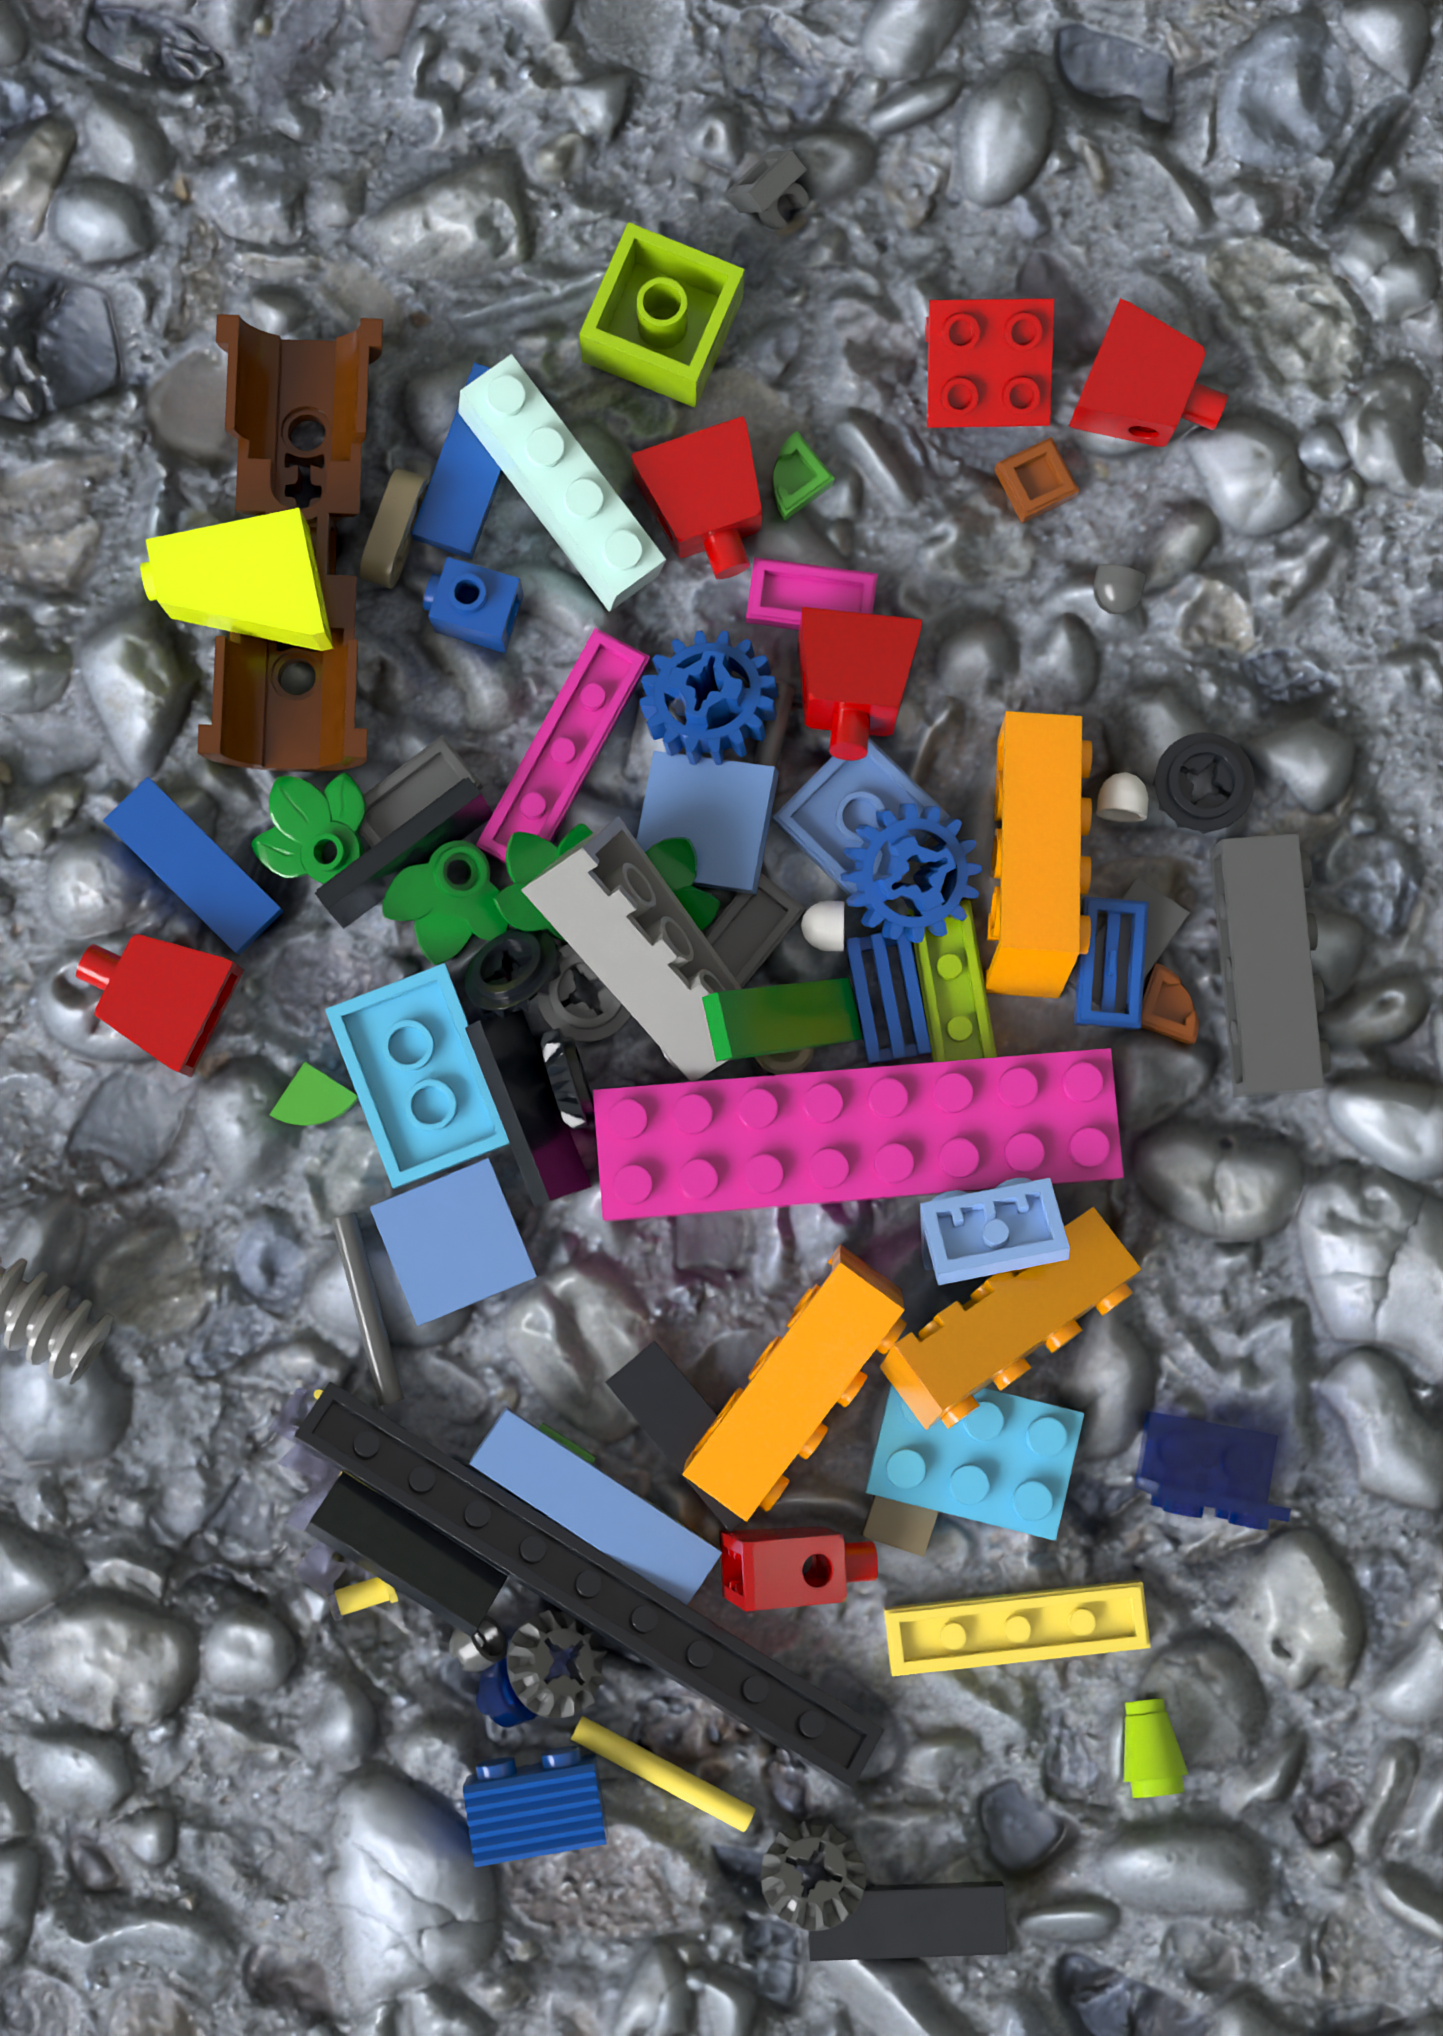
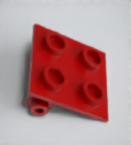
M1054 298L929 300V317L925 318V342H928L927 428L1050 426Z

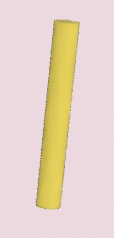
M583 1715L570 1740L742 1832L746 1831L754 1816L755 1807Z

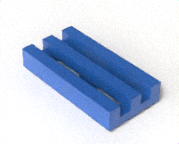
M1086 896L1082 899L1081 915L1090 916L1091 936L1088 953L1086 955H1078L1073 1025H1095L1102 1028L1120 1027L1127 1030H1138L1141 1028L1149 902ZM1097 912H1106L1100 1012L1091 1011ZM1121 914H1132L1125 1014L1114 1013Z
M904 929L897 940L882 937V933L871 934L869 937L846 939L845 947L867 1065L930 1054L931 1047L912 945L907 940ZM896 946L914 1044L904 1045L887 947ZM873 950L891 1048L880 1050L861 953Z

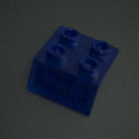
M1146 1411L1134 1487L1152 1495L1150 1505L1163 1508L1162 1511L1194 1518L1203 1517L1204 1506L1215 1508L1214 1517L1228 1520L1230 1524L1268 1531L1270 1519L1290 1521L1291 1508L1268 1500L1278 1435Z

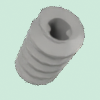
M0 1257V1334L5 1332L3 1341L5 1347L10 1351H18L27 1346L25 1355L27 1362L32 1365H40L49 1359L47 1369L49 1376L54 1379H61L72 1372L69 1384L73 1385L87 1371L102 1350L111 1330L114 1316L108 1313L93 1325L90 1324L87 1320L93 1302L86 1299L70 1311L65 1307L71 1288L66 1285L62 1286L48 1297L44 1294L49 1274L43 1271L26 1283L22 1279L28 1261L23 1257L19 1258L5 1269L1 1266L2 1258Z

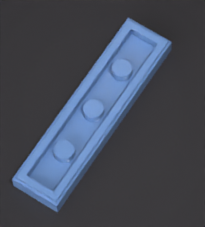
M507 1406L469 1461L471 1466L685 1605L689 1604L722 1554L718 1546Z

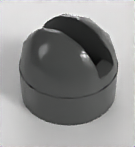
M1098 565L1093 583V597L1099 608L1107 613H1125L1134 608L1142 597L1147 576L1138 570L1121 565Z
M486 1615L472 1637L458 1628L453 1631L450 1639L449 1653L452 1658L458 1657L461 1662V1669L477 1673L491 1668L505 1658L507 1654V1641L499 1624L492 1617Z

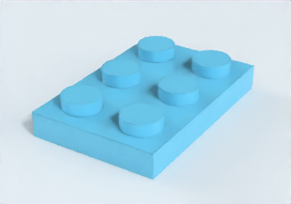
M445 963L325 1009L393 1189L406 1186L510 1145L465 1030L470 1024Z
M890 1382L864 1490L865 1493L1056 1541L1084 1413L983 1388L973 1396L980 1406L950 1429L940 1420L925 1430Z

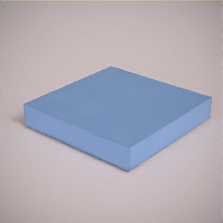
M869 738L866 757L860 760L848 761L833 756L772 817V822L850 896L858 891L856 883L842 881L840 874L848 870H855L856 861L848 858L843 852L845 847L861 848L864 843L855 830L859 824L869 825L877 829L879 826L876 821V811L880 809H889L898 819L899 807L903 803H915L918 817H920L921 812L926 806L939 807V824L949 819L950 815ZM908 830L909 835L915 836L921 847L931 838L930 835L922 831ZM879 850L874 862L873 875L877 873L883 855L881 850Z
M653 751L636 841L643 851L646 852L652 845L663 839L686 837L692 842L697 856V875L693 886L757 895L779 771L774 766L723 760L722 765L716 766L712 758L701 757L696 765H692L689 763L687 755L675 754L671 757L667 752Z
M490 1158L370 1206L417 1326L431 1322L538 1277Z

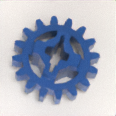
M702 630L696 631L695 645L686 647L679 639H674L671 642L675 655L668 659L665 656L656 654L652 660L658 675H643L641 680L647 696L639 699L644 718L649 719L646 723L653 740L663 738L665 750L671 757L680 752L684 747L689 763L692 765H696L699 762L703 753H711L716 766L722 765L724 750L730 748L740 757L746 756L747 751L744 740L751 737L763 742L766 738V733L761 720H776L777 717L775 703L772 699L779 695L775 676H769L771 670L767 657L765 655L755 657L752 642L748 639L740 642L735 648L732 647L729 632L723 630L717 637L716 643H707L706 636ZM732 671L740 674L747 681L750 688H744L743 680L732 678ZM669 707H674L677 715L686 717V725H683L669 712Z
M903 803L899 807L898 819L889 809H880L876 811V821L879 826L877 829L861 824L855 829L859 837L864 841L861 848L845 847L843 854L856 861L855 870H848L840 874L841 880L856 883L858 890L851 894L846 902L848 906H866L868 908L861 920L864 926L873 928L884 921L882 937L897 940L904 928L907 940L919 943L923 941L925 927L933 935L942 937L947 934L944 918L949 917L954 920L964 921L967 917L964 909L959 905L962 897L978 898L979 891L967 885L968 876L982 872V865L968 863L965 856L977 844L974 839L957 840L955 836L962 825L959 819L949 818L939 824V807L926 806L921 812L920 817H918L915 803ZM908 830L922 831L934 838L939 844L928 846L927 848L921 847L915 836L909 835ZM879 850H881L883 855L877 873L873 875L874 862ZM908 862H928L920 866L921 870L913 875L915 884L896 883L902 879V875L909 871ZM949 872L948 883L942 895L941 888L946 873ZM902 898L908 909H913L915 915L904 916L896 913L887 907L884 902L888 899Z

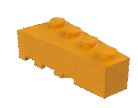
M1005 712L997 739L993 820L1002 821V828H996L994 833L990 877L1001 879V885L994 887L991 913L988 914L987 940L999 942L989 970L985 971L984 984L986 994L1059 998L1078 955H1086L1088 953L1091 920L1090 916L1080 915V894L1087 895L1089 892L1090 856H1081V836H1088L1090 831L1092 801L1091 798L1081 797V778L1088 779L1090 775L1092 742L1082 740V716Z

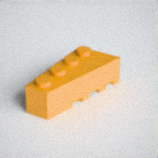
M1094 1207L1064 1226L1070 1247L1069 1260L995 1274L970 1295L972 1299L962 1306L960 1302L956 1301L938 1313L930 1323L918 1332L920 1337L916 1338L911 1332L893 1344L881 1363L880 1369L925 1430L940 1420L950 1429L980 1406L973 1396L987 1385L994 1382L997 1388L1002 1391L1032 1368L1025 1359L1028 1355L1044 1344L1051 1353L1055 1352L1083 1331L1076 1322L1080 1317L1094 1307L1104 1316L1133 1294L1127 1283L1141 1268Z
M841 1244L827 1262L832 1266L830 1275L821 1286L815 1284L812 1288H808L795 1306V1311L786 1324L789 1330L783 1338L777 1336L773 1341H770L748 1375V1379L751 1380L744 1390L739 1387L733 1393L686 1459L682 1475L746 1522L758 1506L766 1512L772 1508L789 1483V1479L782 1474L797 1454L806 1460L815 1451L828 1431V1427L822 1423V1420L836 1402L846 1407L853 1400L868 1376L861 1371L863 1365L875 1349L885 1355L898 1340L907 1325V1322L900 1318L905 1311L902 1289Z

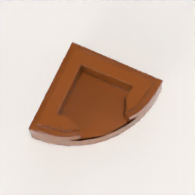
M1155 963L1149 971L1143 989L1141 1027L1192 1045L1196 1043L1199 1028V1018L1187 989L1181 983L1180 978L1170 969Z

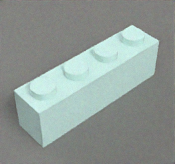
M512 354L460 390L458 413L609 612L659 576L666 558Z

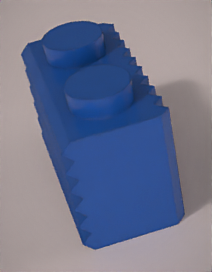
M565 1746L541 1753L542 1762L516 1767L514 1757L496 1758L478 1763L476 1765L477 1774L468 1775L463 1784V1796L474 1866L480 1867L607 1844L609 1832L596 1753L581 1756L579 1746Z

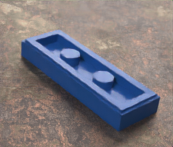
M474 362L466 386L491 368ZM458 405L411 534L413 540L472 559L504 472L458 413Z
M146 777L102 820L236 954L241 955L284 912L149 777Z

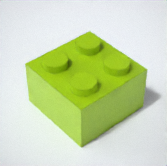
M628 222L579 333L582 362L696 408L743 300L745 269Z

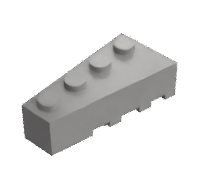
M619 816L559 856L521 889L660 1046L665 1058L674 1068L681 1070L691 1082H695L728 1061L716 1062L702 997L715 992L742 988Z

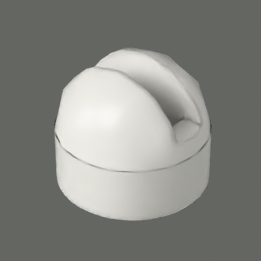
M1127 772L1112 775L1103 783L1099 791L1097 816L1116 822H1140L1146 820L1149 802L1146 786L1137 776Z
M819 901V903L814 904L805 912L801 929L804 938L810 945L822 951H844L845 901Z

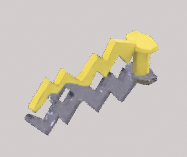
M298 1388L269 1426L268 1430L295 1444L278 1464L304 1475L312 1481V1489L285 1523L313 1537L304 1530L342 1471L326 1461L313 1456V1453L293 1441V1436L299 1427L292 1425V1422L306 1397L305 1389ZM320 1389L315 1390L314 1397L318 1400L323 1391ZM318 1539L292 1571L293 1574L327 1597L335 1621L343 1619V1615L386 1601H390V1603L399 1601L396 1589L378 1577L336 1590L334 1583L349 1565L330 1560L329 1558L335 1550Z

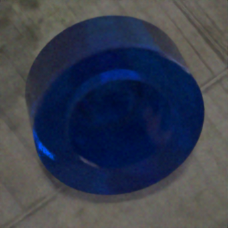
M507 1657L483 1671L479 1683V1692L476 1696V1704L481 1713L488 1715L496 1724L506 1728L518 1726L539 1716L529 1710L516 1696L508 1677Z

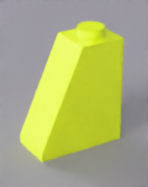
M300 508L145 539L149 561L140 563L144 589L149 601L157 600L171 619L319 651L334 649L310 529Z

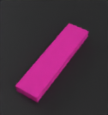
M597 628L593 630L475 845L483 853L506 864V850L510 836L514 832L519 831L531 833L551 843L553 842L651 662L649 655Z

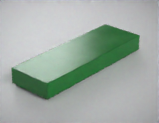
M849 978L720 991L702 997L716 1062L842 1045L863 1039Z

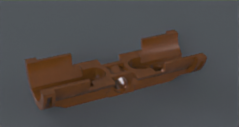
M217 314L216 343L223 351L228 353L225 430L231 436L238 439L235 511L245 515H266L300 508L296 499L290 496L291 494H299L302 491L303 474L299 466L310 468L311 484L316 494L321 495V498H312L309 502V507L300 510L310 529L334 649L312 652L295 645L231 631L230 640L226 636H215L212 725L199 724L197 753L215 762L269 771L325 772L354 768L367 761L368 729L355 728L358 639L354 638L357 576L336 575L338 528L335 523L339 517H355L359 514L362 443L366 439L369 365L379 359L382 354L383 319L361 318L360 326L356 330L336 337V341L281 339L280 335L257 329L246 323L240 315ZM315 421L325 428V438L321 445L309 451L300 450L293 446L291 435L294 428L302 422ZM284 644L293 647V648H288V649L282 650V646H283ZM295 663L310 665L314 668L316 674L313 687L301 695L289 694L281 686L283 672L288 666Z

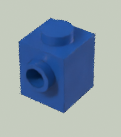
M447 557L442 574L433 573L428 581L423 600V610L430 611L428 617L435 633L506 653L524 597L521 580L515 576Z

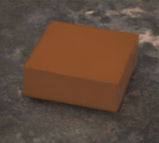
M1052 437L996 463L994 469L1022 524L1077 498L1080 492Z

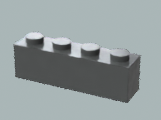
M1299 833L1222 839L1209 850L1233 1098L1309 1093L1324 1088L1323 1077H1328L1330 1074L1331 1056L1327 1040L1319 1039L1317 1014L1322 1013L1324 1009V988L1320 976H1313L1310 951H1315L1317 948L1318 928L1314 914L1306 912L1304 888H1309L1311 884L1312 869L1310 856L1306 850L1300 851Z

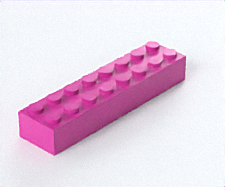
M1111 1048L593 1090L602 1217L605 1222L930 1196L955 1190L979 1192L995 1189L1004 1181L1014 1178H1028L1032 1181L1050 1178L1052 1185L1101 1182L1124 1178Z

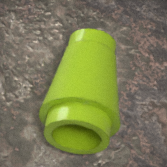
M1164 1698L1125 1702L1127 1716H1125L1123 1782H1130L1132 1798L1184 1793L1183 1776L1189 1773L1168 1712L1165 1710Z

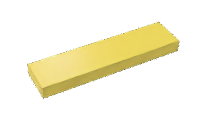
M1139 1579L883 1607L890 1673L892 1676L1151 1648L1143 1582Z

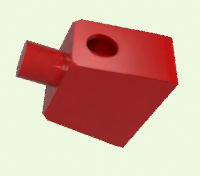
M1120 298L1068 426L1086 432L1156 447L1167 446L1175 432L1180 418L1214 431L1229 395L1195 382L1207 352L1201 344L1131 302Z
M744 416L631 454V468L634 481L679 558H686L706 551L716 579L736 576L751 566L741 539L756 534L761 530L762 508Z
M802 607L797 651L804 723L812 729L831 730L829 752L832 756L848 761L863 759L867 756L869 735L889 736L893 734L914 662L922 619Z
M134 934L130 938L122 956L96 944H91L78 964L76 977L104 991L95 1008L94 1015L168 1068L191 1078L244 969L224 957L144 935Z
M827 1527L719 1531L720 1549L722 1551L720 1555L722 1597L744 1611L842 1603L846 1601L847 1597L846 1583L876 1581L878 1557L874 1542L844 1543L842 1533ZM812 1556L811 1567L803 1574L804 1562L808 1557Z

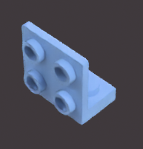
M1014 1178L1004 1181L995 1189L969 1194L960 1190L948 1191L936 1196L932 1201L920 1203L922 1261L925 1270L934 1269L938 1285L1069 1260L1070 1247L1050 1178L1035 1181L1028 1178Z

